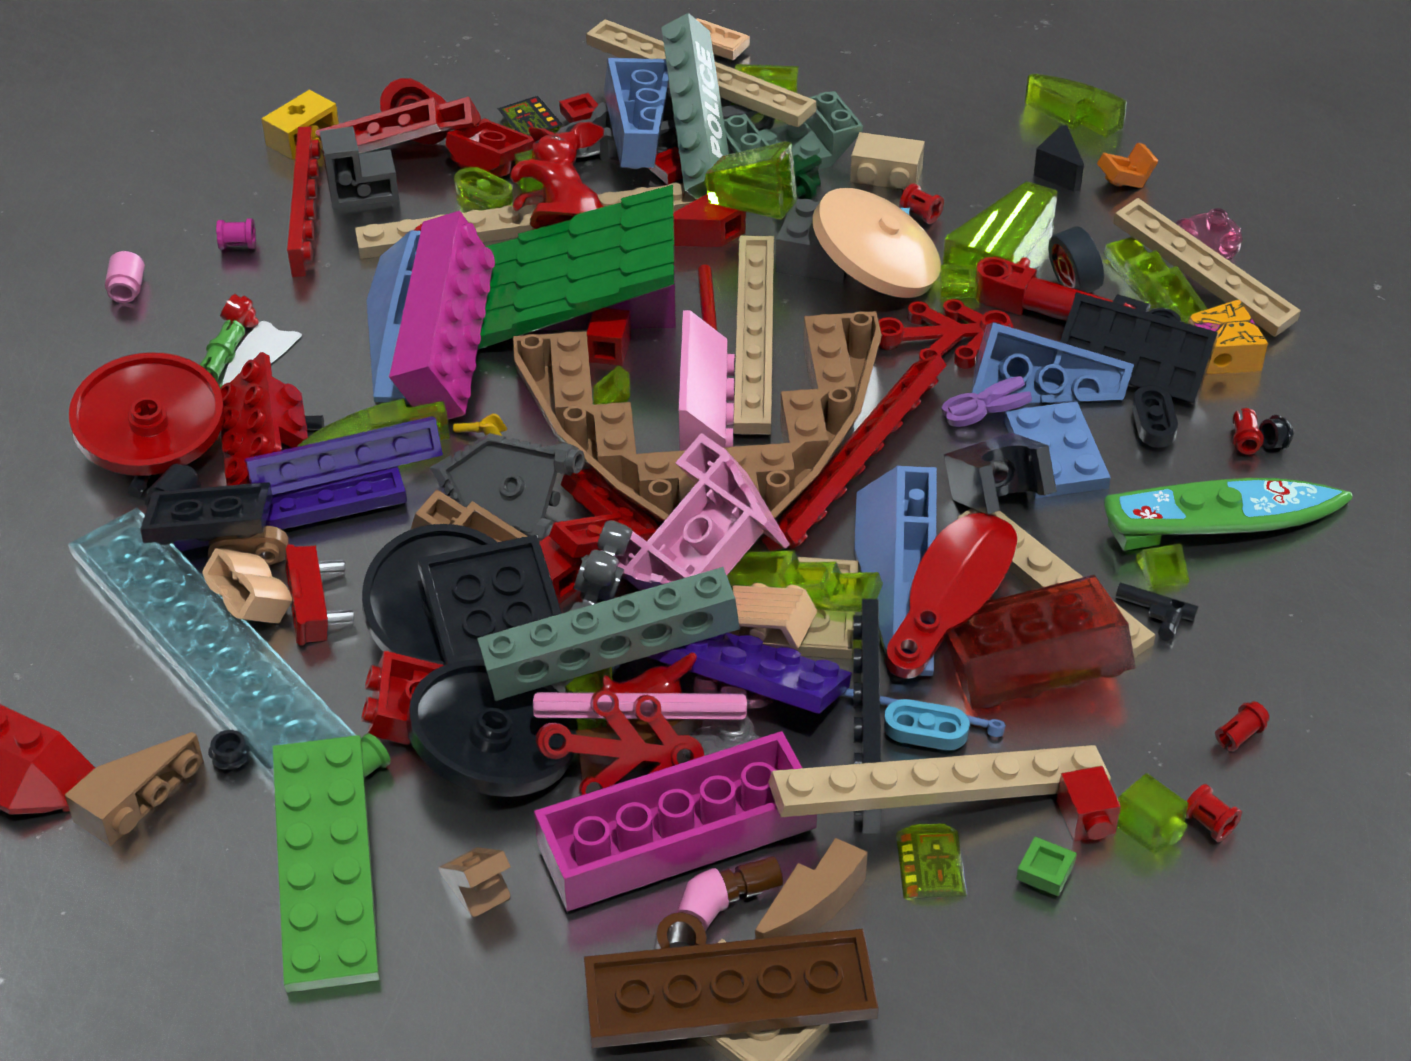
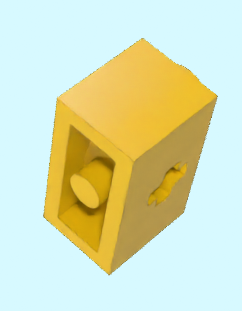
M310 89L261 118L266 146L291 160L295 159L298 127L311 126L314 140L319 139L316 135V130L339 124L336 103Z

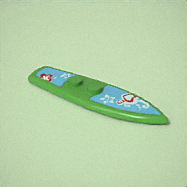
M1235 478L1192 482L1111 494L1104 499V509L1108 520L1120 534L1248 533L1294 527L1318 520L1348 504L1353 496L1349 491L1300 480Z

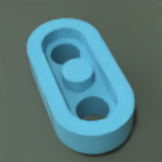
M900 699L889 704L885 710L884 730L895 741L942 750H954L962 747L968 740L969 718L958 708L910 699Z

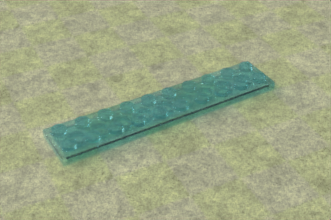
M138 508L68 544L71 555L222 721L231 730L242 733L246 745L251 749L253 755L273 776V746L356 736L246 620L236 618L228 611L222 595L213 592L209 588L204 576L173 544L143 543L140 528L145 515Z

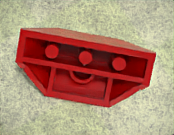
M0 704V810L8 814L45 813L62 808L64 812L70 811L65 794L92 772L95 767L61 732Z

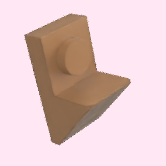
M476 847L438 867L442 877L468 913L473 917L479 916L510 898V892L501 872L511 866L503 850Z

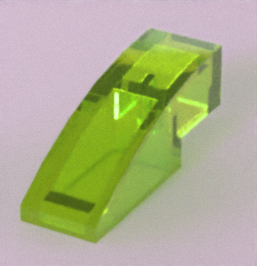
M1030 74L1027 76L1025 103L1063 125H1067L1072 130L1083 125L1097 134L1108 138L1123 128L1127 105L1126 100L1099 88L1069 79L1040 74Z

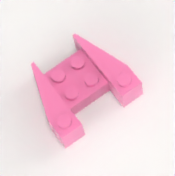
M700 433L676 462L680 469L696 485L648 541H645L633 532L625 554L615 557L619 560L617 567L625 569L622 578L641 591L724 567L725 573L728 575L762 533L785 549L790 544L748 473L726 449Z

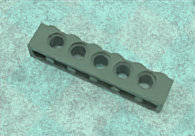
M724 567L479 637L478 642L495 701L739 630L740 627L736 598Z

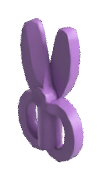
M1018 376L995 383L979 394L965 393L954 396L944 402L942 412L947 417L949 425L955 427L967 426L982 420L987 413L1019 408L1031 402L1032 396L1029 391L1007 395L1025 385L1024 379Z

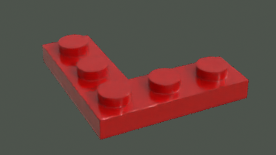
M583 469L579 473H573L571 476L564 475L560 485L573 496L576 502L584 505L595 516L555 522L549 537L567 555L572 558H583L586 555L589 556L592 550L601 551L597 543L606 521H616L628 526L645 541L650 539L660 525L639 507L615 492L593 470Z

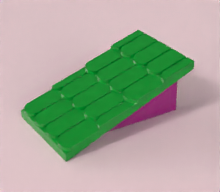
M673 185L621 198V203L579 213L571 220L518 233V238L485 246L492 251L495 266L492 269L490 292L488 293L485 306L486 315L483 318L480 333L481 342L478 344V349L535 330H587L593 311L601 308L629 310L631 329L676 328Z

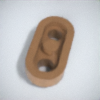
M265 526L264 533H258L249 538H240L234 535L217 537L210 540L208 556L210 558L215 548L256 554L263 558L268 565H273L285 559L289 538L283 530L273 526Z

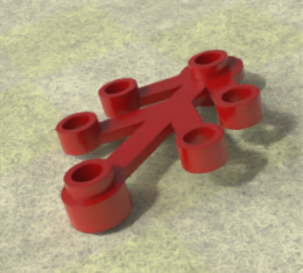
M949 299L944 302L943 314L929 308L928 304L916 301L908 306V320L913 324L920 325L928 322L934 326L904 328L903 323L896 318L886 317L879 319L882 334L879 347L884 350H893L902 341L938 339L929 348H924L920 351V361L936 354L942 357L963 337H974L967 345L959 346L955 350V365L962 369H970L976 364V357L986 325L994 322L1013 328V324L1009 315L1005 312L992 310L981 314L964 306V303L957 299ZM963 319L967 321L968 324H961L958 321H961Z
M608 690L595 692L591 697L590 705L596 714L604 717L620 740L571 734L567 727L558 723L545 724L536 735L538 750L544 756L551 759L563 758L569 752L617 758L596 776H590L582 780L579 785L580 796L586 794V788L592 782H597L600 789L614 785L642 761L659 762L648 773L650 774L678 765L677 754L682 749H688L690 760L704 756L703 747L697 739L689 735H677L662 715L659 700L650 695L638 697L633 704V712L638 719L648 722L663 745L645 743L619 709V700L616 694ZM603 695H608L612 700V705L607 711H601L597 705L598 699ZM650 700L654 705V711L650 716L644 717L641 714L640 706L644 701ZM559 733L563 737V745L559 749L553 750L549 746V738L553 734Z

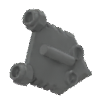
M490 433L475 441L473 446L468 445L464 447L463 452L459 450L454 453L455 457L450 455L429 468L441 487H445L444 492L446 495L451 496L450 498L462 506L467 507L473 501L526 536L537 534L539 541H541L550 534L553 523H555L553 520L545 519L548 505L556 507L560 502V493L553 491L557 473L569 476L573 473H579L583 468L585 457L583 451L571 444L561 443L555 446L547 445L542 447V444L534 443L532 445L529 441L520 442L519 439L514 438L508 440L505 436Z

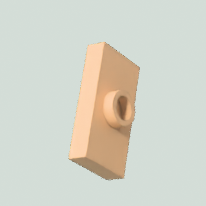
M699 18L696 19L710 31L713 54L734 60L750 46V36Z

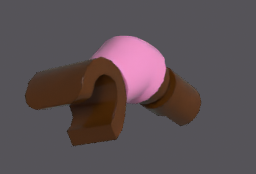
M771 856L736 866L735 873H732L730 869L719 872L716 868H712L697 874L687 883L677 913L668 915L659 923L654 949L670 948V944L673 942H685L690 946L706 944L707 937L705 931L719 912L727 910L730 903L739 900V895L742 894L744 898L759 895L763 891L783 885L781 868L776 858Z

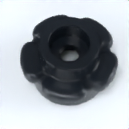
M1272 415L1269 419L1262 421L1259 426V430L1264 437L1262 444L1264 448L1276 449L1278 452H1281L1289 447L1294 431L1286 418H1281L1280 415Z
M224 730L212 738L208 755L215 767L235 769L247 762L248 753L251 752V744L239 731Z

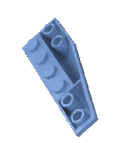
M409 231L380 256L367 297L374 402L410 404L389 378L421 231Z
M896 466L857 491L854 554L858 561V567L868 599H879V635L885 653L889 641L909 613V596L914 575L925 552L936 538V467ZM922 621L925 624H931L930 622ZM902 649L907 654H913L909 649ZM934 655L920 674L921 676H933Z

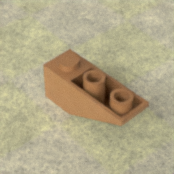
M190 732L96 767L65 794L73 822L111 847L123 835L129 833L136 826L137 822L151 809L160 805L167 798L168 794L183 780L192 776L204 762L197 735Z

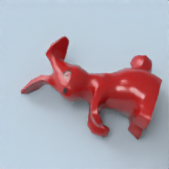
M578 122L569 132L556 134L544 128L529 127L528 131L535 141L532 144V159L519 161L513 167L510 176L514 183L519 182L523 177H531L541 182L543 188L518 195L514 199L513 210L518 212L526 205H537L530 217L529 223L532 230L571 220L579 213L604 207L598 195L582 183L578 172L573 166L579 148L591 147L603 138V127L592 122Z

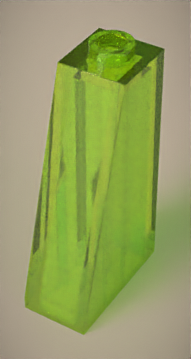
M1025 181L947 235L944 245L943 266L976 276L977 264L984 258L998 257L1017 263L1023 257L1027 258L1055 217L1058 191Z

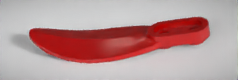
M972 513L949 524L933 540L914 575L909 596V613L887 645L884 660L886 667L891 673L901 678H913L920 675L942 643L945 634L970 620L993 596L1011 566L1017 546V533L1010 523L992 514ZM922 621H927L931 624H925ZM902 649H909L913 654H907Z

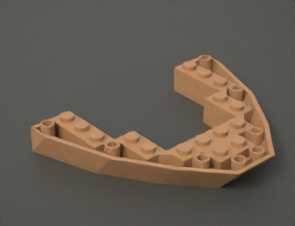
M876 311L804 316L803 351L811 389L781 391L780 426L783 443L724 448L748 473L774 519L820 474L861 413L882 336ZM586 331L513 336L516 370L556 439L560 443L574 445L583 451L585 457L584 465L588 469L593 470L615 492L639 507L649 517L662 525L696 485L676 464L677 460L686 450L636 454L631 402L593 405Z

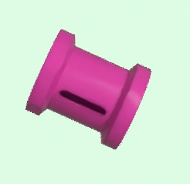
M247 218L246 222L226 223L225 220H217L216 234L219 250H225L230 246H247L248 249H255L256 229L253 218Z

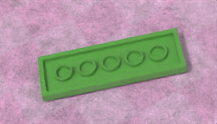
M356 735L273 746L283 977L286 993L378 981L380 977L361 736Z

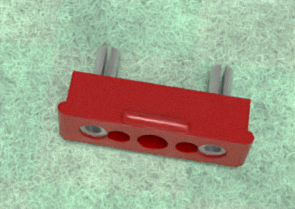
M289 544L285 552V572L288 590L292 597L290 605L296 643L301 646L305 645V642L327 641L328 625L354 622V612L352 609L326 611L321 574L344 573L346 565L344 560L318 561L316 545L295 547Z

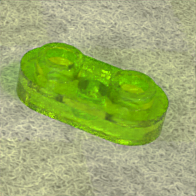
M467 167L459 170L454 175L456 193L486 209L502 208L513 203L512 185L483 169Z

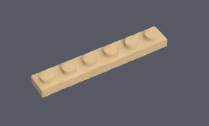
M1139 198L1115 213L1113 224L1224 302L1229 303L1240 300L1253 321L1274 337L1298 321L1300 309Z
M971 508L959 515L957 519L968 514L983 512ZM1001 511L991 513L1010 523L1017 533V546L1009 571L1125 665L1154 645L1156 634Z

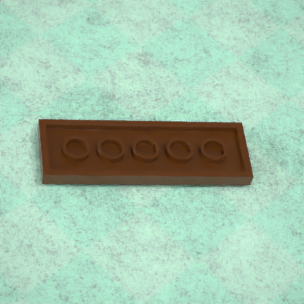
M863 928L584 956L592 1048L878 1019L879 1007Z

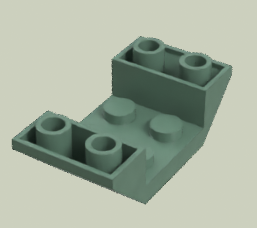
M835 91L823 92L819 95L808 97L816 100V112L799 127L787 124L758 131L746 114L734 115L724 119L728 145L744 165L760 175L770 167L775 168L779 172L785 170V163L789 158L797 154L804 159L816 154L822 159L819 169L830 167L854 142L859 132L863 131V125Z

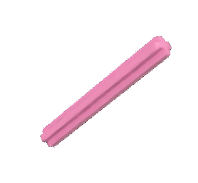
M537 692L533 698V713L537 718L604 719L603 716L596 714L591 708L590 701L594 693ZM615 693L619 700V709L627 719H638L634 715L633 704L642 695H650L659 700L662 708L661 713L665 719L743 720L747 715V699L744 694ZM608 695L601 696L597 702L598 708L601 711H607L612 705L611 698ZM650 700L644 701L640 706L641 714L644 717L650 716L654 711V705Z

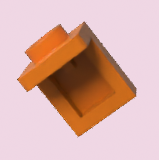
M1136 143L1128 158L1103 153L1097 165L1106 174L1105 179L1111 184L1118 187L1128 185L1143 188L1156 167L1158 159L1144 144Z

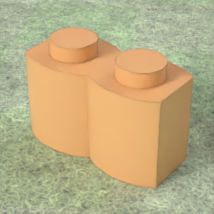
M215 548L202 571L209 588L213 592L222 595L226 608L236 618L279 624L292 603V597L287 586L281 580L272 577L268 564L256 554Z

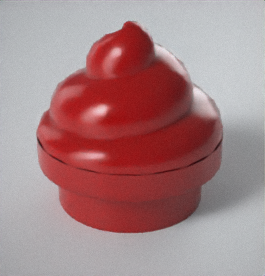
M233 294L220 314L221 319L225 321L231 320V325L234 320L241 323L244 328H252L259 324V320L256 318V310L252 307L253 302L245 295L240 297Z

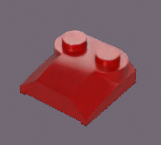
M486 118L480 120L473 127L450 131L446 136V147L451 153V159L457 162V166L482 172L486 178L495 180L508 175L511 169V161L531 150L532 144L535 143L531 136Z

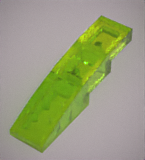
M1133 237L1106 244L1103 254L1142 301L1151 304V309H1171L1180 315L1181 322L1188 323L1189 317L1192 314L1207 310V307L1178 266L1168 268L1157 251L1148 253L1142 243Z
M795 551L746 552L727 575L732 590L734 585L752 586L754 583H761L768 587L786 588L788 585L799 586L806 589L816 609L826 611L861 612L862 599H877L883 586L879 572L841 573L836 561L799 562Z

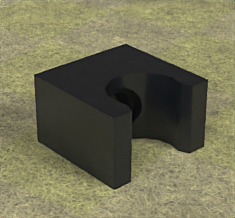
M1011 432L944 454L952 500L985 514L1000 511L998 497L1006 494L1030 491L1038 495H1048L1057 492L1049 446Z

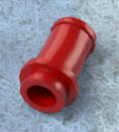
M1242 408V420L1238 410L1232 417L1235 427L1233 444L1241 453L1253 454L1262 446L1264 437L1258 429L1256 412L1250 408Z
M1256 701L1243 703L1238 708V714L1215 731L1218 743L1224 749L1228 746V751L1234 752L1255 732L1262 733L1267 728V722L1270 720L1269 713L1263 705Z

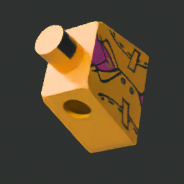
M1240 300L1200 311L1189 317L1188 324L1219 333L1206 374L1262 371L1268 342Z

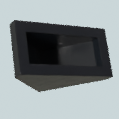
M1063 125L1036 148L1033 175L1073 192L1081 191L1084 163L1068 126Z

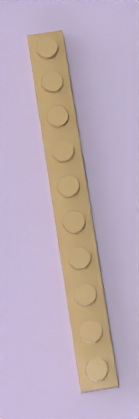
M684 183L669 184L673 185L674 212L695 201L694 197L685 191ZM669 185L650 188L640 187L635 190L605 192L598 194V198L605 207L621 203V198ZM508 205L502 208L481 211L472 210L462 214L468 223L474 225L480 240L488 242L517 238L518 233L532 230L529 224L530 217L537 205H526L518 212L513 210V206ZM443 215L356 227L360 259L380 257L409 231L422 224L423 221Z

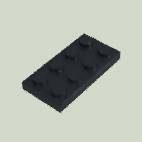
M1076 292L1060 342L1134 364L1128 385L1137 388L1148 385L1158 386L1167 390L1171 398L1196 405L1219 333Z

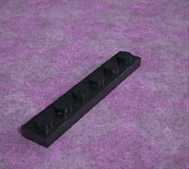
M862 599L861 615H853V640H861V649L853 648V674H861V682L853 683V708H861V717H854L853 743H861L862 753H854L853 764L881 762L879 599ZM882 809L854 811V816H862V833L880 834Z

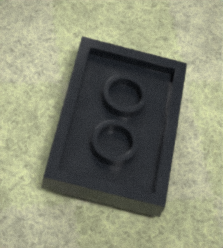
M270 482L153 492L140 528L143 543L156 542L160 545H168L178 540L197 539L198 541H210L217 537L234 535L240 538H249L258 533H264L273 496Z

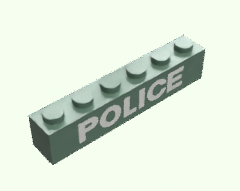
M686 13L661 27L684 188L686 192L696 199L716 188H720L731 196L735 194L711 35L705 26L689 13Z

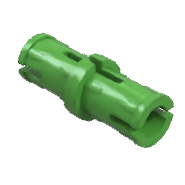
M231 320L224 322L218 336L210 340L207 345L206 351L208 352L200 363L211 375L213 374L216 382L226 364L231 363L236 355L234 350L245 334L243 325L238 321L234 320L232 325Z

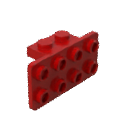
M260 352L253 360H248L242 367L241 372L230 383H225L220 390L224 404V422L221 429L227 486L250 483L245 463L246 458L281 451V442L291 448L304 446L309 443L302 393L294 385L285 384L272 377L270 356L266 353Z

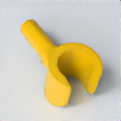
M490 414L482 419L481 422L456 423L453 425V431L455 433L483 432L485 436L490 433L502 436L500 432L507 431V427L497 414Z

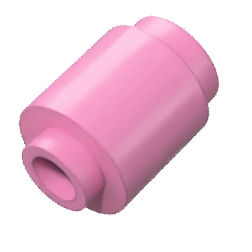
M120 251L110 257L105 289L112 300L119 303H129L140 293L145 268L144 261L140 256L132 252Z

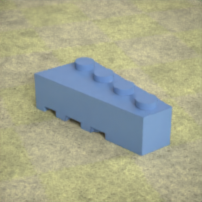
M607 59L604 93L620 167L640 169L642 167L654 168L669 88L666 59Z

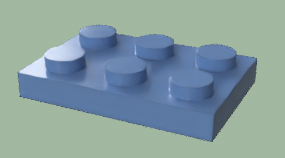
M1077 401L1005 411L1004 423L1008 433L1012 432L1049 446L1057 492L1048 495H1038L1033 492L1035 499L1109 489L1111 477Z

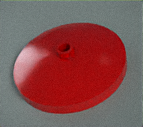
M168 353L132 354L104 364L82 381L76 389L69 407L71 432L79 450L96 465L112 472L126 475L144 476L161 474L172 464L187 465L213 445L221 432L224 422L222 393L215 378L196 362Z

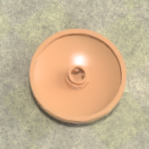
M839 188L825 194L815 208L813 228L823 249L841 269L869 288L895 297L912 298L926 293L939 277L941 261L933 241L911 216L888 200L860 189Z

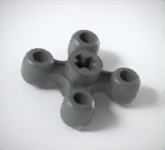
M609 520L605 522L597 543L598 548L602 551L592 550L589 556H585L573 589L581 592L580 598L583 602H575L570 611L614 599L625 570L617 567L619 560L615 556H623L633 533L631 528L616 521Z

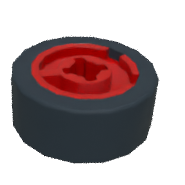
M1075 226L1052 235L1048 245L1049 259L1059 284L1087 293L1099 289L1104 282V268L1100 253L1089 233L1082 227Z

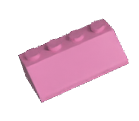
M683 310L679 391L680 451L687 450L700 433L723 448L733 447V428H726V425H734V403H727V400H734V378H727V376H734L735 354H727L726 337L690 310Z

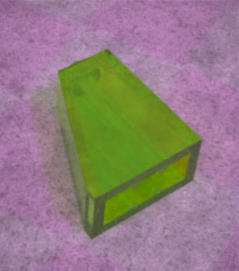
M784 141L721 156L705 174L704 184L707 188L709 203L781 220L797 202L792 143Z

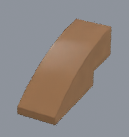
M437 489L415 513L411 529L432 524L460 525L478 530L497 542L526 537L525 534L472 501L467 507H464Z
M835 838L815 870L798 863L755 929V939L813 934L851 900L866 879L868 852Z

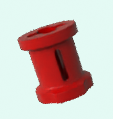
M915 183L907 186L899 202V208H910L909 213L913 212L921 216L923 221L928 224L937 221L944 206V198L938 194L932 196L922 191L921 187Z
M1203 784L1188 798L1182 809V815L1187 819H1196L1212 832L1211 837L1214 840L1221 842L1236 828L1241 820L1242 811L1236 806L1232 808L1227 806L1213 795V789L1209 785Z

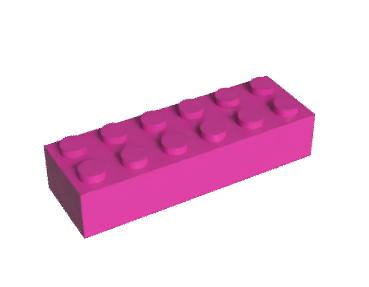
M460 210L423 221L389 375V378L421 418L433 416L436 418V422L466 414L468 398L471 396L470 387L473 371L476 369L475 360L478 344L481 342L480 333L483 318L486 315L485 306L488 293L490 292V279L492 269L495 266L492 251L485 247L478 237L474 225L468 223Z
M780 731L535 810L537 844L566 911L816 828L817 814L780 817L768 782L772 771L802 768L784 733Z

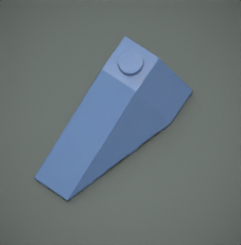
M993 322L986 325L976 359L971 393L979 394L995 383L1021 376L1024 379L1025 385L1007 395L1029 391L1032 396V401L1029 403L1124 400L1134 364Z

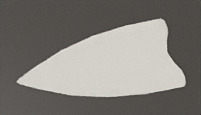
M260 321L235 351L236 355L227 366L222 386L225 383H230L241 372L244 364L250 359L253 360L260 352L269 355L270 362L273 363L302 334L295 331H280L273 327L271 323Z

